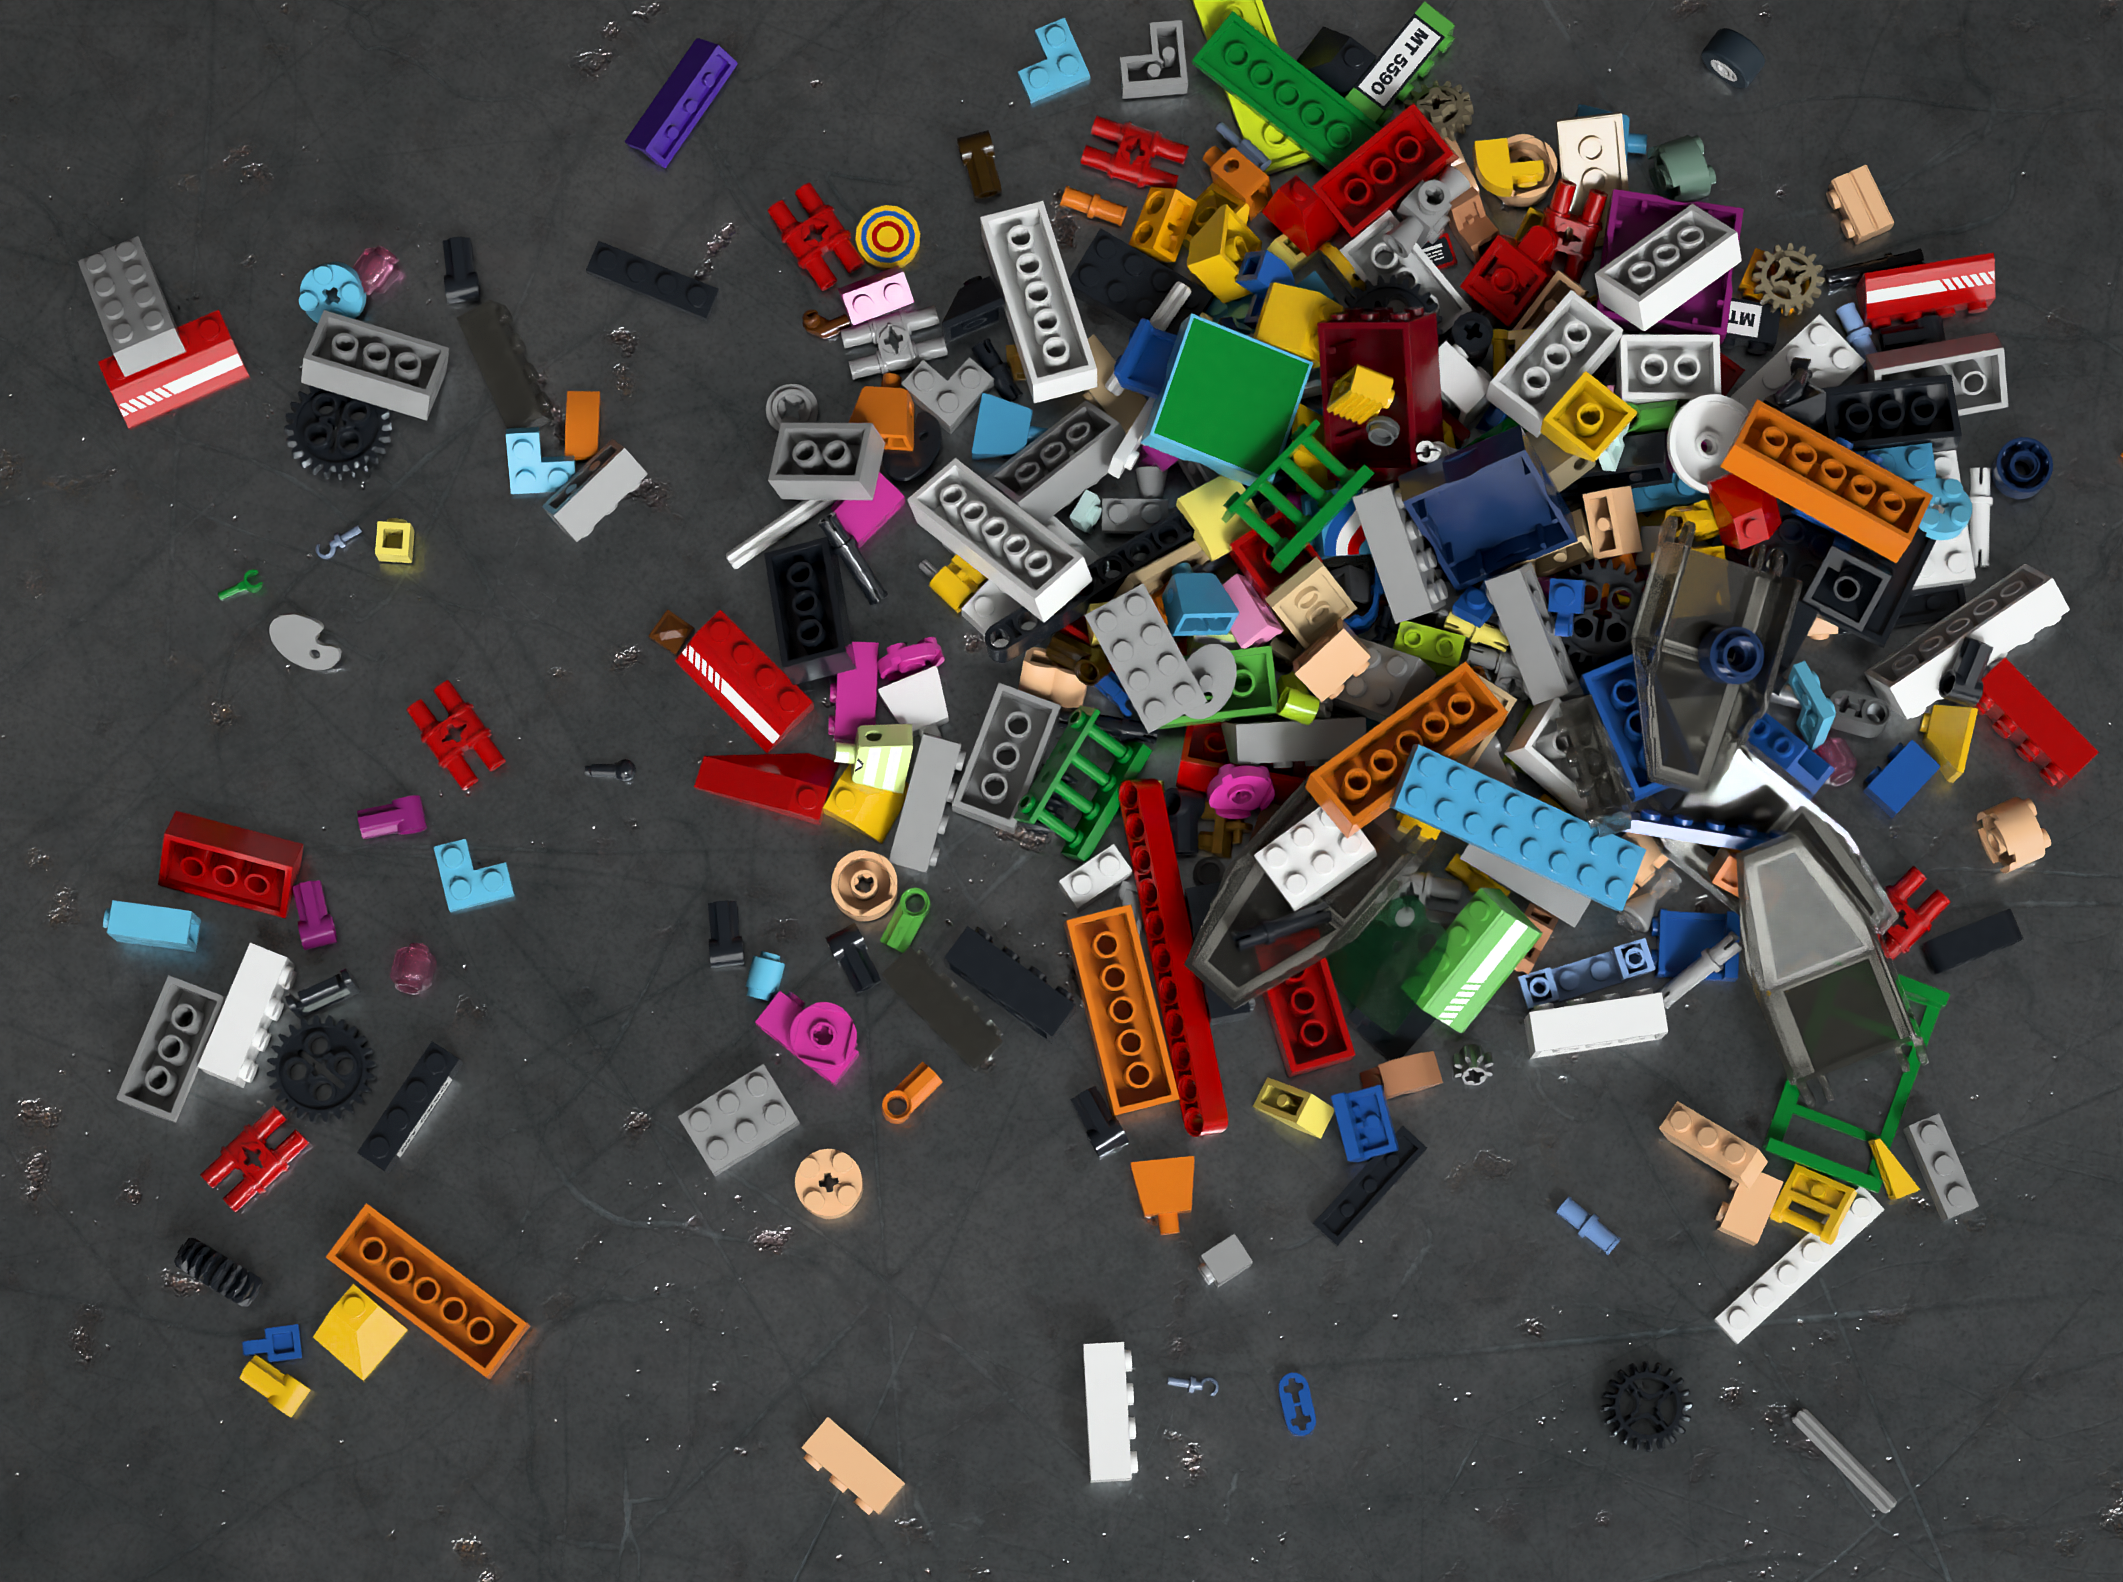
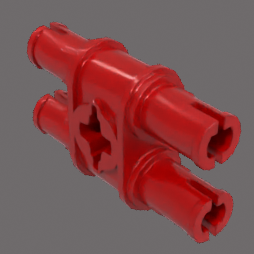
M1096 115L1091 134L1117 142L1119 149L1118 152L1115 151L1112 154L1086 145L1080 164L1107 172V176L1110 179L1115 177L1138 185L1137 188L1140 189L1141 187L1145 188V185L1155 188H1176L1179 175L1154 168L1150 162L1152 158L1159 156L1184 165L1189 150L1188 145L1162 137L1163 134L1158 130L1153 132L1132 125L1131 121L1122 124ZM1139 145L1140 156H1137L1136 160H1133V163L1130 164V154Z
M1559 179L1551 204L1547 205L1543 210L1545 215L1541 226L1553 229L1558 237L1557 247L1545 261V264L1551 267L1555 253L1557 251L1565 252L1568 258L1564 273L1580 284L1587 261H1591L1594 258L1593 250L1599 231L1603 230V223L1600 220L1608 194L1598 189H1590L1582 215L1577 216L1569 212L1577 184L1566 179ZM1567 227L1573 229V235L1570 239L1564 238Z
M809 182L795 191V195L809 214V218L803 223L798 222L783 200L773 204L767 211L783 233L781 241L788 245L799 261L798 266L807 269L819 288L825 291L837 282V278L822 258L825 253L834 251L849 274L864 265V260L850 241V231L845 230L834 214L835 209L829 204L825 205ZM813 231L817 235L822 233V241L810 240V233Z
M446 680L433 691L449 713L447 719L438 722L422 699L411 704L406 711L422 732L420 735L421 741L423 743L426 742L438 759L439 767L447 768L464 791L479 780L464 759V752L474 749L490 772L500 767L506 760L491 740L490 728L485 727L473 710V704L465 703L451 682ZM454 728L457 731H462L460 733L462 739L459 742H456L454 739L449 740L452 737L450 731Z
M1912 866L1893 886L1890 884L1885 886L1884 891L1879 895L1890 912L1895 915L1901 912L1904 915L1902 922L1905 926L1901 927L1897 924L1892 927L1889 924L1890 916L1878 929L1886 934L1885 937L1887 939L1882 943L1889 964L1900 953H1909V948L1926 931L1929 932L1931 930V922L1951 903L1940 890L1936 889L1917 909H1911L1907 905V899L1927 879L1915 866ZM1870 906L1862 909L1861 913L1863 916L1861 918L1864 921L1873 912ZM1850 928L1843 937L1848 940L1854 932Z
M274 1105L252 1126L250 1124L244 1125V1130L226 1147L222 1146L220 1150L221 1155L200 1174L214 1189L235 1168L237 1170L241 1169L244 1172L242 1175L244 1178L222 1198L234 1212L242 1208L257 1192L259 1194L265 1193V1188L283 1171L287 1172L290 1167L288 1163L309 1144L303 1135L295 1129L275 1149L272 1147L269 1149L265 1145L267 1143L265 1140L287 1120ZM247 1149L255 1154L261 1152L258 1158L263 1168L253 1163L249 1164L251 1159L248 1157Z

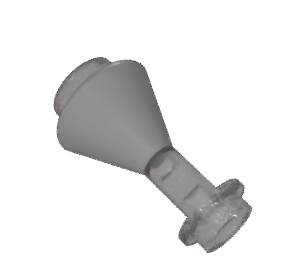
M1667 867L1665 870H1659L1658 875L1661 879L1648 893L1626 901L1623 911H1619V914L1616 916L1618 923L1626 931L1636 935L1638 931L1647 932L1649 930L1657 902L1670 888L1674 890L1680 888L1679 883L1682 880L1673 869Z

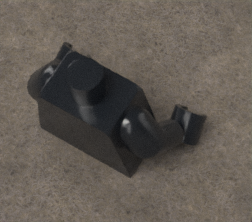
M1794 357L1790 366L1791 379L1775 394L1767 396L1763 402L1824 435L1826 392L1808 381L1813 376L1812 371L1808 370L1811 359Z

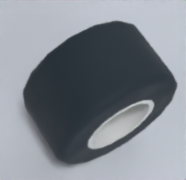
M1728 28L1719 29L1701 53L1703 62L1712 73L1729 85L1737 88H1747L1765 64L1764 55L1751 40Z

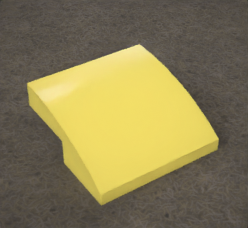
M1222 475L1177 499L1176 503L1178 509L1195 530L1193 538L1211 562L1229 553V544L1253 529L1237 514L1227 523L1222 520L1227 510L1223 506L1236 491L1241 495L1246 491L1242 483ZM1250 499L1246 505L1261 518L1252 499Z

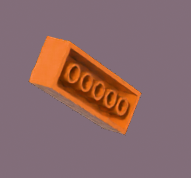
M1758 399L1743 420L1720 466L1895 563L1898 562L1912 542L1933 497L1930 493Z
M1465 661L1312 772L1305 788L1348 839L1390 808L1389 805L1413 744H1419L1447 758L1456 760L1501 727L1508 711Z
M1131 904L1064 921L1063 924L1111 1115L1115 1116L1180 1100Z
M367 1203L326 1256L328 1260L488 1379L492 1378L530 1327L528 1323Z

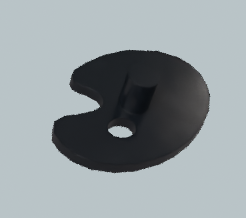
M928 412L917 414L913 451L884 449L882 456L883 467L892 479L898 481L913 479L923 473L934 461L940 449L942 430L938 420ZM928 433V438L925 441H921V435Z

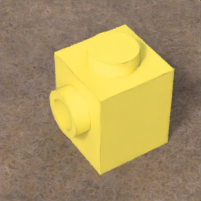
M389 518L387 522H377L375 555L379 561L412 563L415 531L411 523L398 518Z

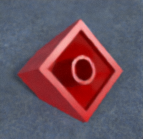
M1297 175L1278 188L1262 210V213L1307 257L1344 229L1323 200Z
M1728 473L1707 482L1722 544L1740 550L1770 539L1782 523L1776 497L1733 473Z

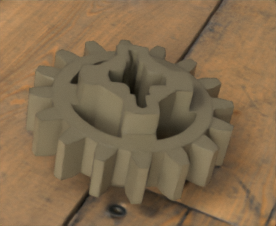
M1437 80L1433 82V87L1430 88L1422 84V91L1420 93L1412 91L1410 93L1412 100L1404 101L1405 109L1414 103L1443 138L1448 137L1451 141L1455 140L1454 134L1456 132L1466 133L1465 125H1472L1471 115L1474 114L1472 101L1468 92L1463 93L1460 84L1454 88L1451 86V81L1448 80L1444 86H1439Z
M1792 243L1788 244L1785 251L1782 250L1779 244L1775 245L1773 249L1774 255L1765 251L1762 255L1765 262L1757 261L1754 267L1760 273H1754L1752 276V281L1759 283L1753 292L1754 294L1762 293L1764 295L1760 304L1764 305L1770 302L1772 304V313L1780 307L1783 308L1784 316L1788 315L1791 308H1794L1797 314H1801L1803 310L1802 304L1811 308L1814 304L1812 297L1819 298L1822 291L1816 286L1823 285L1825 278L1817 276L1822 271L1823 266L1813 265L1816 255L1812 254L1806 257L1804 255L1806 247L1804 246L1797 252L1794 251ZM1791 260L1800 263L1802 266H1799V265H1797V264L1791 262ZM1775 264L1776 274L1767 279L1768 269L1771 265ZM1784 274H1786L1788 278L1794 277L1795 280L1792 283V285H1790L1788 281L1781 280ZM1809 280L1807 292L1801 295L1800 285ZM1774 293H1778L1784 296L1786 299L1780 298Z

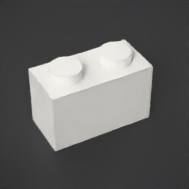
M1113 844L1059 881V888L1075 911L1079 913L1122 884V881L1132 877L1133 871Z

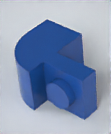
M1268 250L1246 252L1235 281L1254 294L1244 324L1251 329H1256L1270 283L1276 282L1295 287L1294 277L1290 268L1283 260Z

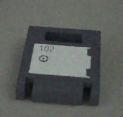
M343 969L340 971L341 975H334L327 980L299 991L300 1001L291 993L284 997L290 1010L301 1019L354 996L361 991L355 977L347 969Z

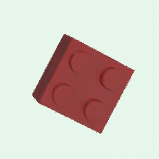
M1281 511L1265 520L1283 539L1287 537L1291 541L1298 533L1295 530L1296 525ZM1252 529L1229 544V555L1265 605L1269 607L1270 605L1266 602L1265 598L1278 585L1284 584L1298 572L1301 566L1309 563L1316 556L1321 562L1322 559L1309 543L1279 573L1270 565L1276 556L1272 552L1274 548Z

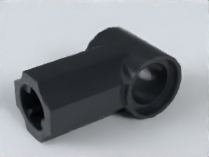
M452 237L444 240L443 249L446 267L444 286L447 304L480 301V286L477 271L475 272L471 238Z
M1941 316L1923 317L1914 320L1911 324L1879 329L1881 352L1946 341Z
M1965 636L1953 668L1947 670L1940 680L1939 695L1942 698L1968 707L1975 706L1982 697L1983 682L1981 678L1994 647Z
M1169 788L1164 792V798L1176 855L1198 854L1197 819L1203 815L1205 810L1204 796L1199 791Z
M725 900L708 903L711 939H709L711 968L745 965L743 939L739 935L737 902Z
M855 923L825 937L837 963H841L856 994L864 992L881 982L874 963L866 951L868 949Z
M1096 1086L1070 1099L1087 1129L1086 1135L1099 1158L1129 1142L1122 1126L1115 1116L1112 1117Z

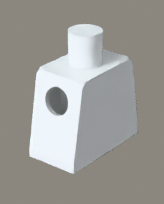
M936 666L878 689L879 697L895 723L912 724L913 737L920 735L922 739L923 733L942 737L938 727L948 723L949 717Z

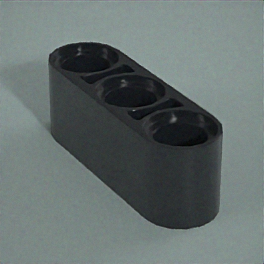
M2010 908L1933 938L1922 945L1936 975L2006 948L2024 939Z

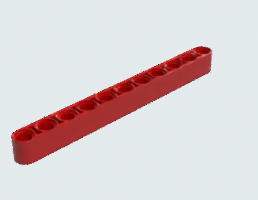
M1155 778L1126 780L1120 785L1119 801L1186 1131L1193 1137L1222 1133L1228 1126V1113L1200 973L1191 966L1196 953L1161 783Z

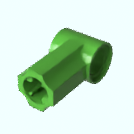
M1669 400L1639 405L1627 403L1637 411V420L1634 425L1629 427L1625 435L1628 437L1651 432L1668 431L1673 417L1681 408L1680 402L1678 400Z
M910 888L902 894L900 903L880 942L903 954L907 953L925 916H927L931 909V900L925 891L919 888ZM913 895H920L925 900L924 908L919 912H910L907 909V900Z

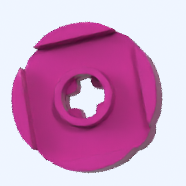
M928 637L920 640L915 645L907 647L905 643L889 646L886 648L888 655L880 658L877 666L882 679L887 675L889 681H897L921 672L922 668L931 664V667L940 666L944 662V656L936 638Z
M1234 764L1224 765L1218 770L1219 775L1212 779L1207 788V796L1211 808H1215L1217 815L1227 819L1251 816L1250 811L1259 806L1262 811L1271 804L1275 795L1268 768L1264 766L1237 767Z
M818 1002L805 1008L795 1017L790 1029V1042L795 1055L805 1065L817 1070H830L842 1066L853 1054L857 1043V1030L852 1018L842 1007L829 1002ZM822 1027L829 1028L828 1033L833 1035L832 1041H826L825 1045H819V1039L814 1038V1033L821 1032Z

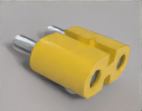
M942 543L954 556L951 559L952 562L947 567L944 566L938 571L925 559L919 564V568L931 579L929 587L959 613L962 611V607L989 579Z

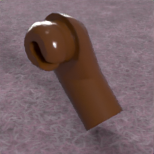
M811 309L806 311L802 317V324L805 330L822 339H829L840 334L841 329L851 327L846 314L828 320L818 315L816 310Z

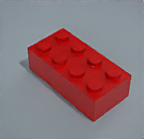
M2006 657L1981 679L1983 682L1982 697L1973 708L1978 709L1977 713L1983 716L1986 714L1994 723L1992 727L1999 736L2005 740L2009 738L2017 746L2015 750L2027 763L2032 761L2041 770L2039 775L2049 786L2053 787L2056 785L2061 789L2099 753Z
M1313 928L1278 938L1270 945L1263 943L1252 947L1250 955L1256 975H1260L1319 940L1318 929ZM1325 953L1261 989L1288 1078L1352 1060L1356 1055Z

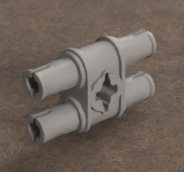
M935 305L907 313L906 310L899 309L897 313L867 320L868 323L840 330L844 349L872 341L878 347L874 355L848 361L853 380L877 373H882L883 375L910 367L915 369L922 360L927 361L948 355L943 336L916 344L914 341H911L909 336L912 335L911 331L939 324ZM890 331L893 333V336H895L896 340L900 341L898 344V354H896L895 349H893L892 346L888 344Z
M1471 643L1466 660L1470 667H1483L1485 675L1491 683L1512 696L1520 697L1522 701L1528 700L1529 697L1523 689V677L1519 667L1513 663L1508 648L1504 653L1501 650Z
M1411 870L1392 892V899H1389L1388 902H1383L1369 919L1385 921V925H1388V927L1394 925L1417 929V932L1425 931V928L1446 931L1458 914L1428 909L1429 905H1426L1427 899L1434 896L1460 901L1463 881L1434 877V873H1431V871L1424 873ZM1413 887L1414 897L1418 901H1412L1407 911L1405 900L1401 897H1407L1410 888Z

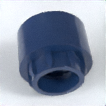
M2029 437L2015 438L2006 443L1994 458L1991 468L1993 482L1999 491L2014 499L2030 498L2036 495L2049 481L2053 471V460L2049 450L2038 440ZM2015 462H2025L2029 466L2030 473L2028 475L2019 474L2015 470Z
M1716 627L1703 637L1698 648V662L1701 670L1708 678L1718 683L1738 685L1749 682L1759 673L1764 660V650L1760 639L1752 631L1743 627ZM1730 647H1733L1735 658L1733 662L1729 663L1727 652Z

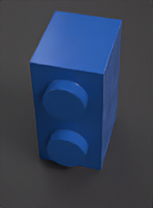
M1913 740L1906 746L1900 742L1887 756L1891 762L1883 770L1877 766L1865 779L1869 785L1863 792L1891 818L1905 806L1941 767Z

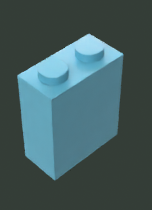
M112 900L111 908H106L103 927L108 928L107 934L117 942L196 952L201 919L188 910Z

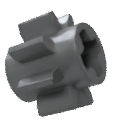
M1469 1044L1462 1047L1459 1054H1453L1454 1077L1462 1076L1464 1084L1479 1085L1486 1080L1487 1076L1493 1075L1492 1053H1484L1482 1045Z

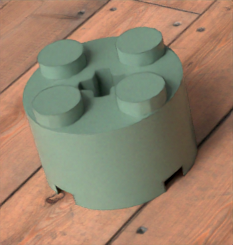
M1685 135L1649 148L1647 159L1654 160V168L1649 169L1658 196L1677 202H1694L1710 195L1711 185L1716 183V174L1713 167L1706 164L1703 156L1704 145L1698 135L1693 137Z

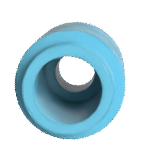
M761 951L760 957L753 956L745 987H748L747 996L770 1002L773 1000L774 994L777 995L785 968V964L779 962L781 956Z

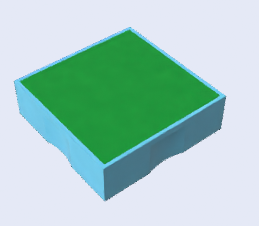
M1190 314L1181 323L1167 363L1164 385L1154 401L1140 443L1181 460L1203 464L1219 475L1250 486L1283 453L1313 362L1195 314ZM1275 474L1268 480V482H1270L1271 484L1273 483Z

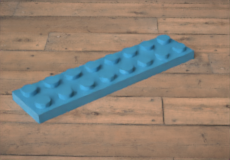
M1413 744L1389 807L1615 911H1623L1646 849L1419 744Z

